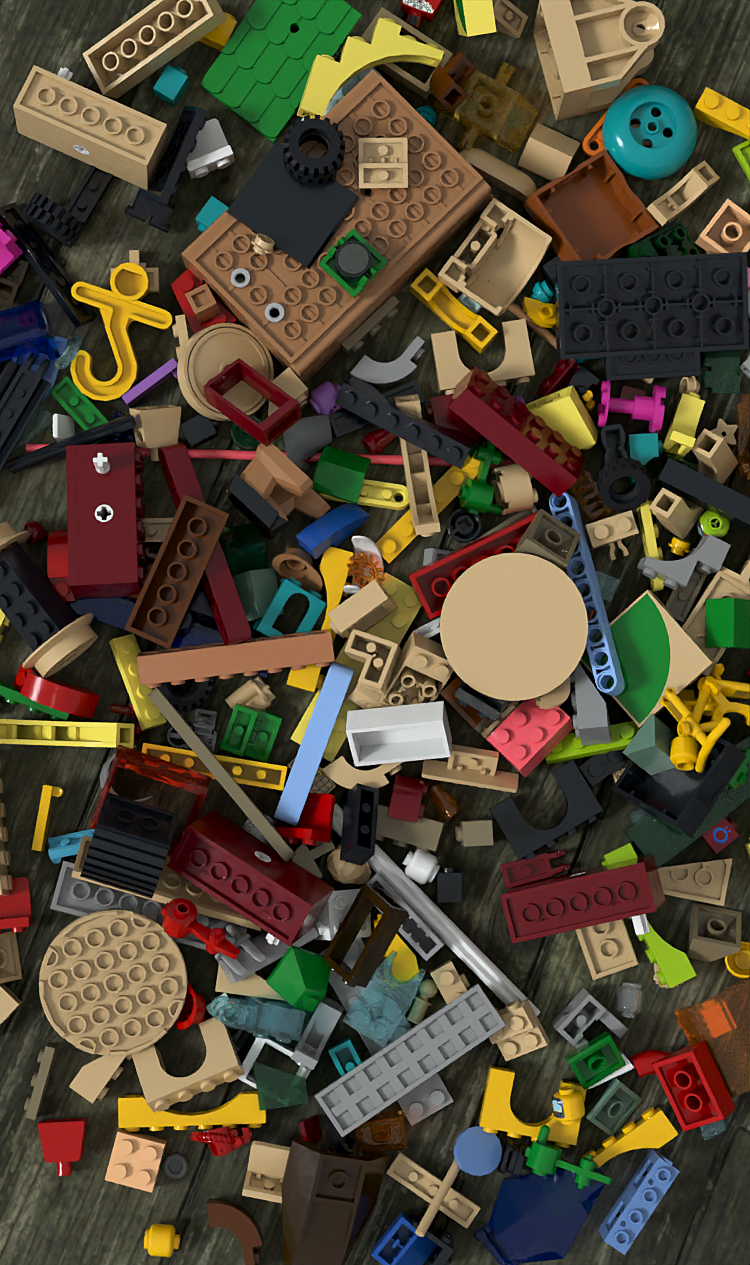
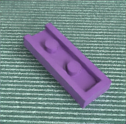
M172 358L121 396L129 408L170 377L174 376L178 380L177 362Z

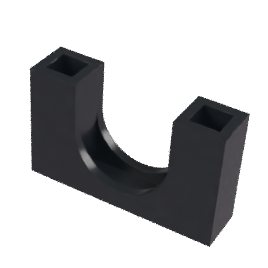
M573 760L550 772L566 801L565 814L555 826L549 829H536L530 826L523 819L511 797L489 808L490 813L519 860L522 858L526 861L538 854L536 851L538 848L544 845L547 849L558 842L557 837L565 833L566 836H569L579 830L577 825L586 821L589 824L600 817L598 813L603 809Z

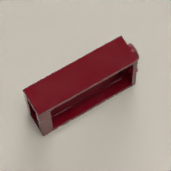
M239 358L226 366L222 372L203 386L206 400L210 405L266 447L302 418L300 404L297 400ZM241 380L279 407L260 424L223 397L226 392Z

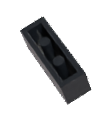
M357 783L345 795L340 860L362 866L375 855L379 789Z

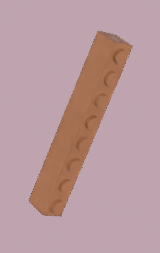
M331 629L252 638L248 641L229 646L220 642L140 652L137 654L140 685H147V688L160 687L161 683L171 682V685H180L186 683L185 680L195 679V682H204L210 680L209 677L219 676V679H228L234 677L236 673L252 676L258 674L260 670L276 673L281 672L282 668L292 667V670L305 669L306 665L316 664V667L329 666L330 662L335 661Z

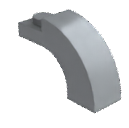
M417 336L398 359L388 363L376 362L364 355L350 372V377L355 376L376 388L400 384L417 371V365L412 361L415 360L417 362L424 354L425 350L423 347L425 346V341Z

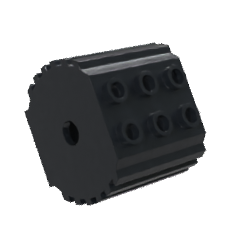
M107 792L80 877L152 899L170 848L179 814Z

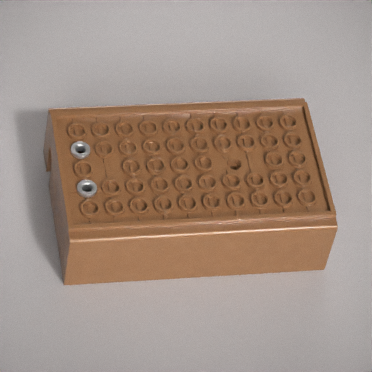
M373 69L321 118V120H324L325 117L329 118L331 125L335 122L338 125V131H342L344 135L343 140H345L342 166L340 170H337L336 175L332 179L356 194L359 200L310 269L276 246H273V253H267L265 256L255 252L251 240L256 238L257 233L229 215L226 211L181 253L186 269H189L203 285L207 283L215 292L217 300L236 320L259 338L267 347L269 353L285 370L290 367L303 384L342 348L341 344L392 295L396 296L482 210H485L489 203L491 187L483 180V177ZM407 137L408 188H359L358 138ZM307 141L300 146V151L312 159L321 158L328 153L327 148L318 141ZM352 228L388 261V265L355 299L319 266V262L328 254L330 248L337 244L339 238L345 237ZM243 275L245 281L242 283L237 282V276ZM272 310H278L279 315L277 317H272L270 315V312Z

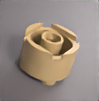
M515 463L492 469V475L496 474V480L492 481L494 496L497 505L503 506L502 515L530 510L533 508V503L538 502L537 491L535 488H532L530 480L533 476L520 465Z

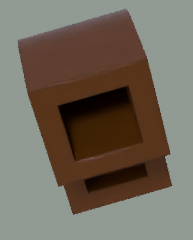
M459 51L444 68L438 65L430 79L432 94L447 109L453 112L468 96L461 86L478 68Z

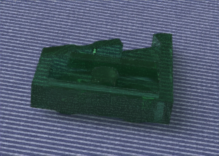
M253 1062L260 1111L309 1103L305 1077L291 1074L284 1070L261 1064L260 1062Z

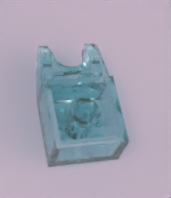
M394 950L377 967L367 987L362 988L343 1019L344 1023L383 1048L411 1006L426 972L421 968L410 980L400 981L396 979L392 974V964L397 955V952ZM380 1007L383 1015L374 1016L371 1008L376 1009Z
M218 996L211 1002L209 1010L215 1019L228 1027L246 1030L249 1033H253V1036L267 1039L269 1035L276 1038L277 1041L290 1043L291 1040H300L306 1014L304 1010L293 1007L290 1003L253 996H246L245 1000ZM219 1002H226L220 1007L219 1015H217L215 1011L216 1005Z

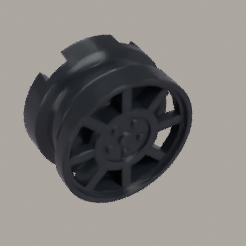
M466 508L454 511L447 523L450 537L459 543L473 541L481 530L479 515L466 513Z
M507 1139L502 1151L501 1161L499 1162L498 1173L505 1174L507 1172L510 1173L511 1177L518 1178L525 1158L523 1151L526 1152L527 1145L523 1143L517 1145L514 1144L513 1140Z

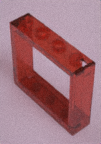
M119 745L93 812L89 828H96L106 794L110 792L118 768L127 769L197 794L180 838L172 837L167 856H172L188 825L197 820L212 777Z

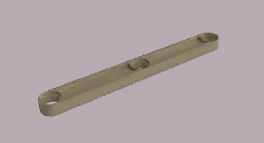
M157 687L152 690L147 696L283 860L285 862L289 861L296 854L163 693Z

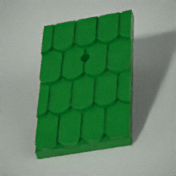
M256 0L247 12L246 17L221 50L218 58L205 74L200 87L274 145L299 109L316 56L324 54L334 58L361 20L362 14L344 0Z

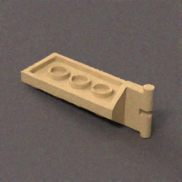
M750 559L744 562L738 573L721 566L682 626V629L692 636L716 662L702 674L705 677L710 675L712 669L726 650V648H705L706 599L739 598L750 600Z

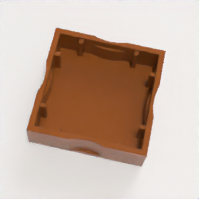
M605 149L579 164L569 174L556 178L531 193L523 204L537 227L552 237L550 245L561 261L616 259L631 245L653 235L659 228L642 201L631 191L623 174Z

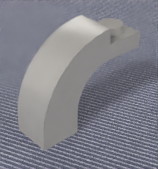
M325 995L315 1009L290 1059L303 1068L314 1070L322 1050L343 1012L344 1007L342 1004Z

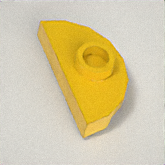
M524 297L523 310L532 319L531 322L544 328H552L556 325V305Z

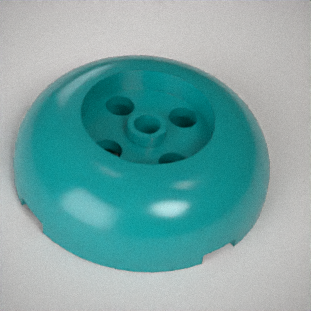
M660 85L633 87L617 97L609 107L602 127L603 145L616 166L624 173L644 178V180L662 179L680 170L691 157L697 141L696 118L686 100L667 87ZM651 110H658L661 115L654 117L651 114ZM636 120H638L640 122V127L633 128L630 125V122H635ZM648 125H649L651 128L655 126L656 130H655V131H650V130L648 129ZM668 129V132L673 135L667 138L663 135V130ZM648 140L652 143V147H644L642 142Z

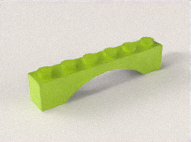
M631 843L604 855L605 861L601 862V864L605 866L638 857ZM648 922L650 932L642 935L639 934L637 937L640 942L645 941L648 947L645 953L651 964L656 963L659 969L656 975L661 985L666 984L668 988H672L697 976L686 953L665 942Z

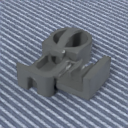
M195 708V715H198L197 724H193L195 727L194 732L211 749V752H214L218 733L214 731V734H212V729L215 730L217 712ZM172 726L167 733L169 744L175 748L190 749L187 743L177 745L171 741V738L183 739L179 734L171 733L174 730Z

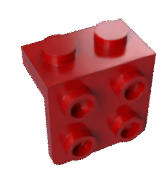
M309 793L297 826L292 825V828L275 827V829L287 844L298 845V841H302L303 845L316 846L317 842L330 843L335 796L332 794Z
M27 877L12 878L13 890H9L10 895L0 896V934H2V929L11 928L12 933L25 932L26 927L33 925L30 883Z

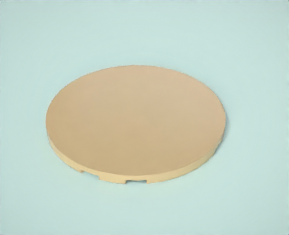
M504 553L477 562L455 581L442 607L440 636L443 650L451 667L471 688L500 700H528L552 691L562 684L575 670L587 643L588 617L579 590L560 568L534 555Z
M125 909L94 911L68 924L48 947L42 961L39 976L41 1004L48 1021L55 1031L82 1051L91 1054L109 1055L111 1057L139 1052L160 1040L178 1019L187 992L186 965L181 950L174 938L168 935L163 927L153 919L141 913Z

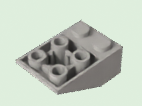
M578 663L570 675L573 690L571 692L572 706L574 707L573 726L576 738H581L582 745L611 743L610 720L606 702Z

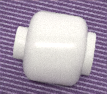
M420 849L414 853L409 851L402 863L406 865L405 875L420 884H425L427 881L431 883L440 868L437 865L438 859L434 855Z

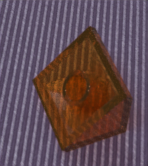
M403 1110L378 1113L355 1128L359 1155L363 1154V1150L386 1152L408 1149Z

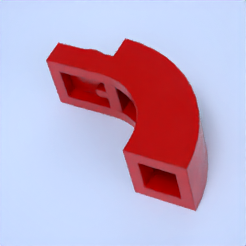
M51 530L47 546V574L49 583L64 602L76 601L69 587L68 530Z

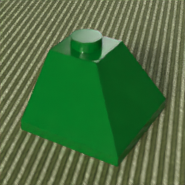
M291 945L267 978L266 983L293 1007L313 1013L326 995L331 970L329 969V964L322 958L323 955Z

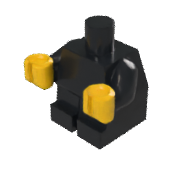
M581 366L572 376L568 387L573 385L583 404H585V408L588 411H592L595 407V402L592 400L593 393L600 391L601 382Z

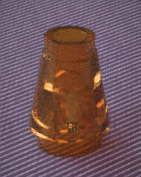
M440 784L435 785L428 791L439 816L443 817L446 821L461 810L459 802Z

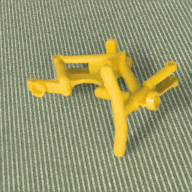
M722 663L716 664L709 676L702 677L698 681L697 687L700 693L693 713L676 695L673 687H667L665 690L666 696H663L660 700V704L666 707L678 721V735L680 737L692 735L702 745L695 765V770L698 773L705 770L712 748L731 724L730 719L727 717L723 718V715L729 712L740 713L745 716L746 724L750 726V706L729 702L726 697L750 700V684L722 680L721 675L724 671ZM707 700L711 703L715 702L718 707L713 713L711 722L699 724Z

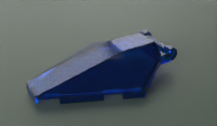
M596 1164L594 1171L604 1174ZM557 1167L555 1175L547 1174L546 1177L534 1173L524 1176L520 1174L518 1178H504L489 1222L474 1233V1237L485 1245L500 1265H518L519 1263L564 1259L603 1190L605 1183L591 1179L589 1187L584 1186L583 1190L577 1188L578 1183L574 1182L576 1173L561 1167ZM490 1232H492L493 1237L499 1243L502 1249L506 1252V1254L510 1257V1259H507V1257L495 1244L492 1238L488 1235Z

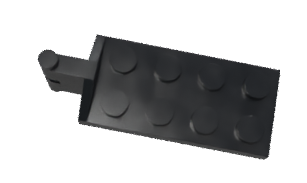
M184 106L148 191L139 189L133 205L126 207L125 214L142 222L146 221L149 214L151 215L149 225L165 233L170 231L171 224L168 222L176 205L171 203L169 199L175 195L178 188L177 180L187 167L186 159L189 153H192L196 147V136L206 124V110L200 107Z

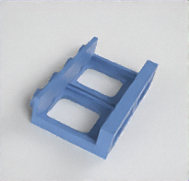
M651 1148L598 1228L603 1240L624 1255L680 1172L672 1166V1161Z

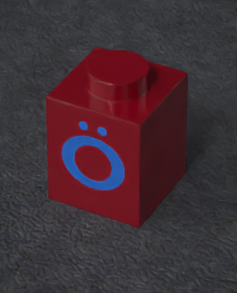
M722 816L698 834L714 854L720 852L739 837L736 832L738 827L733 820Z

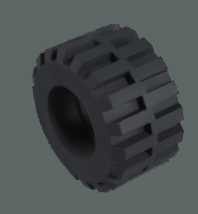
M310 115L304 116V121H301L299 118L295 121V126H289L288 133H285L283 161L284 164H287L286 169L288 172H294V178L298 180L299 177H302V182L308 183V180H313V184H318V180L322 179L324 183L328 181L329 176L333 178L336 175L337 170H340L345 153L344 135L342 131H338V125L335 122L331 125L330 119L327 117L321 120L320 115H315L314 119H310ZM307 141H318L327 148L328 153L321 158L312 159L300 151V146Z

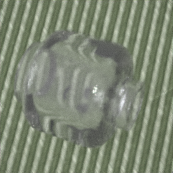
M622 982V985L616 987L614 1008L621 1012V1017L635 1018L636 1014H641L645 1011L647 992L641 988L642 984Z

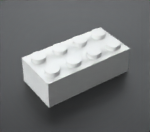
M444 701L353 710L347 713L346 734L355 767L451 757L452 736Z

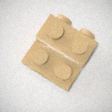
M528 999L521 1002L514 1000L499 1011L495 1008L506 1026L488 1038L492 1044L497 1043L506 1061L549 1044L550 1040Z

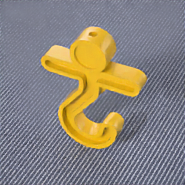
M123 263L114 269L110 278L113 292L85 282H76L71 288V294L74 299L100 308L105 329L118 365L115 377L110 381L102 382L93 375V359L90 353L78 350L72 355L70 371L73 382L81 393L94 400L109 402L122 398L121 396L133 388L138 379L139 364L128 333L130 323L138 321L161 330L170 329L172 324H174V318L170 312L141 302L147 296L151 282L148 273L135 263Z

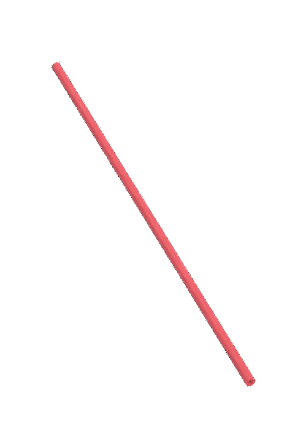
M26 443L25 450L26 453L50 444ZM136 447V450H140L141 457H150V448ZM187 449L190 458L253 460L256 451ZM316 453L312 458H307L303 462H318L322 453ZM356 454L371 459L370 464L404 465L402 455ZM427 456L429 466H453L436 456ZM504 459L497 466L490 464L489 468L511 465L516 462L512 459Z

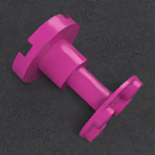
M610 380L601 382V403L598 402L597 407L598 427L602 428L606 425L608 412L631 414L632 419L649 421V433H660L659 430L662 428L665 411L661 398H666L665 386L655 385L652 397L634 395L633 400L610 397Z

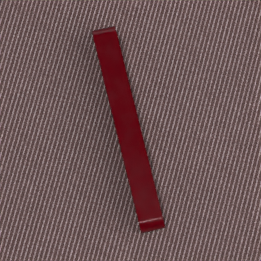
M184 443L159 448V462L176 510H178L184 494L206 503ZM218 540L201 581L223 643L229 646L250 640L251 630Z

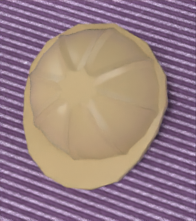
M338 844L327 858V866L332 878L342 884L366 883L372 873L369 864L366 862L360 866L340 860L341 844Z

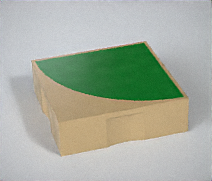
M646 590L609 624L625 682L622 693L612 697L639 728L642 727L650 714L656 716L665 708L660 704V700L663 696H666L665 690L667 687H673L677 695L716 663L701 645L682 629L674 615L651 590ZM601 632L595 636V643L601 640ZM585 646L580 661L593 674L588 651ZM607 655L601 659V666L607 663ZM613 678L608 680L607 689L613 686Z

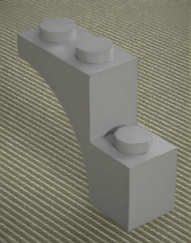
M709 534L702 537L697 547L683 559L663 561L646 556L640 559L637 568L643 570V575L652 579L657 577L664 581L663 584L677 590V588L680 589L687 586L695 566H697L696 569L704 574L709 575L710 573L718 572L731 545Z

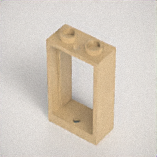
M381 7L361 37L366 40V43H370L378 19L390 18L402 26L401 32L405 35L412 36L416 41L423 44H434L439 50L444 51L442 60L439 63L442 68L453 58V53L383 7ZM394 63L376 66L423 98L427 99L429 94H432L430 90L431 76L424 84Z

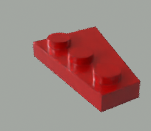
M189 269L170 284L193 335L215 324L237 323L236 318L214 295L213 297L221 313L201 324L199 323L185 294L203 284Z

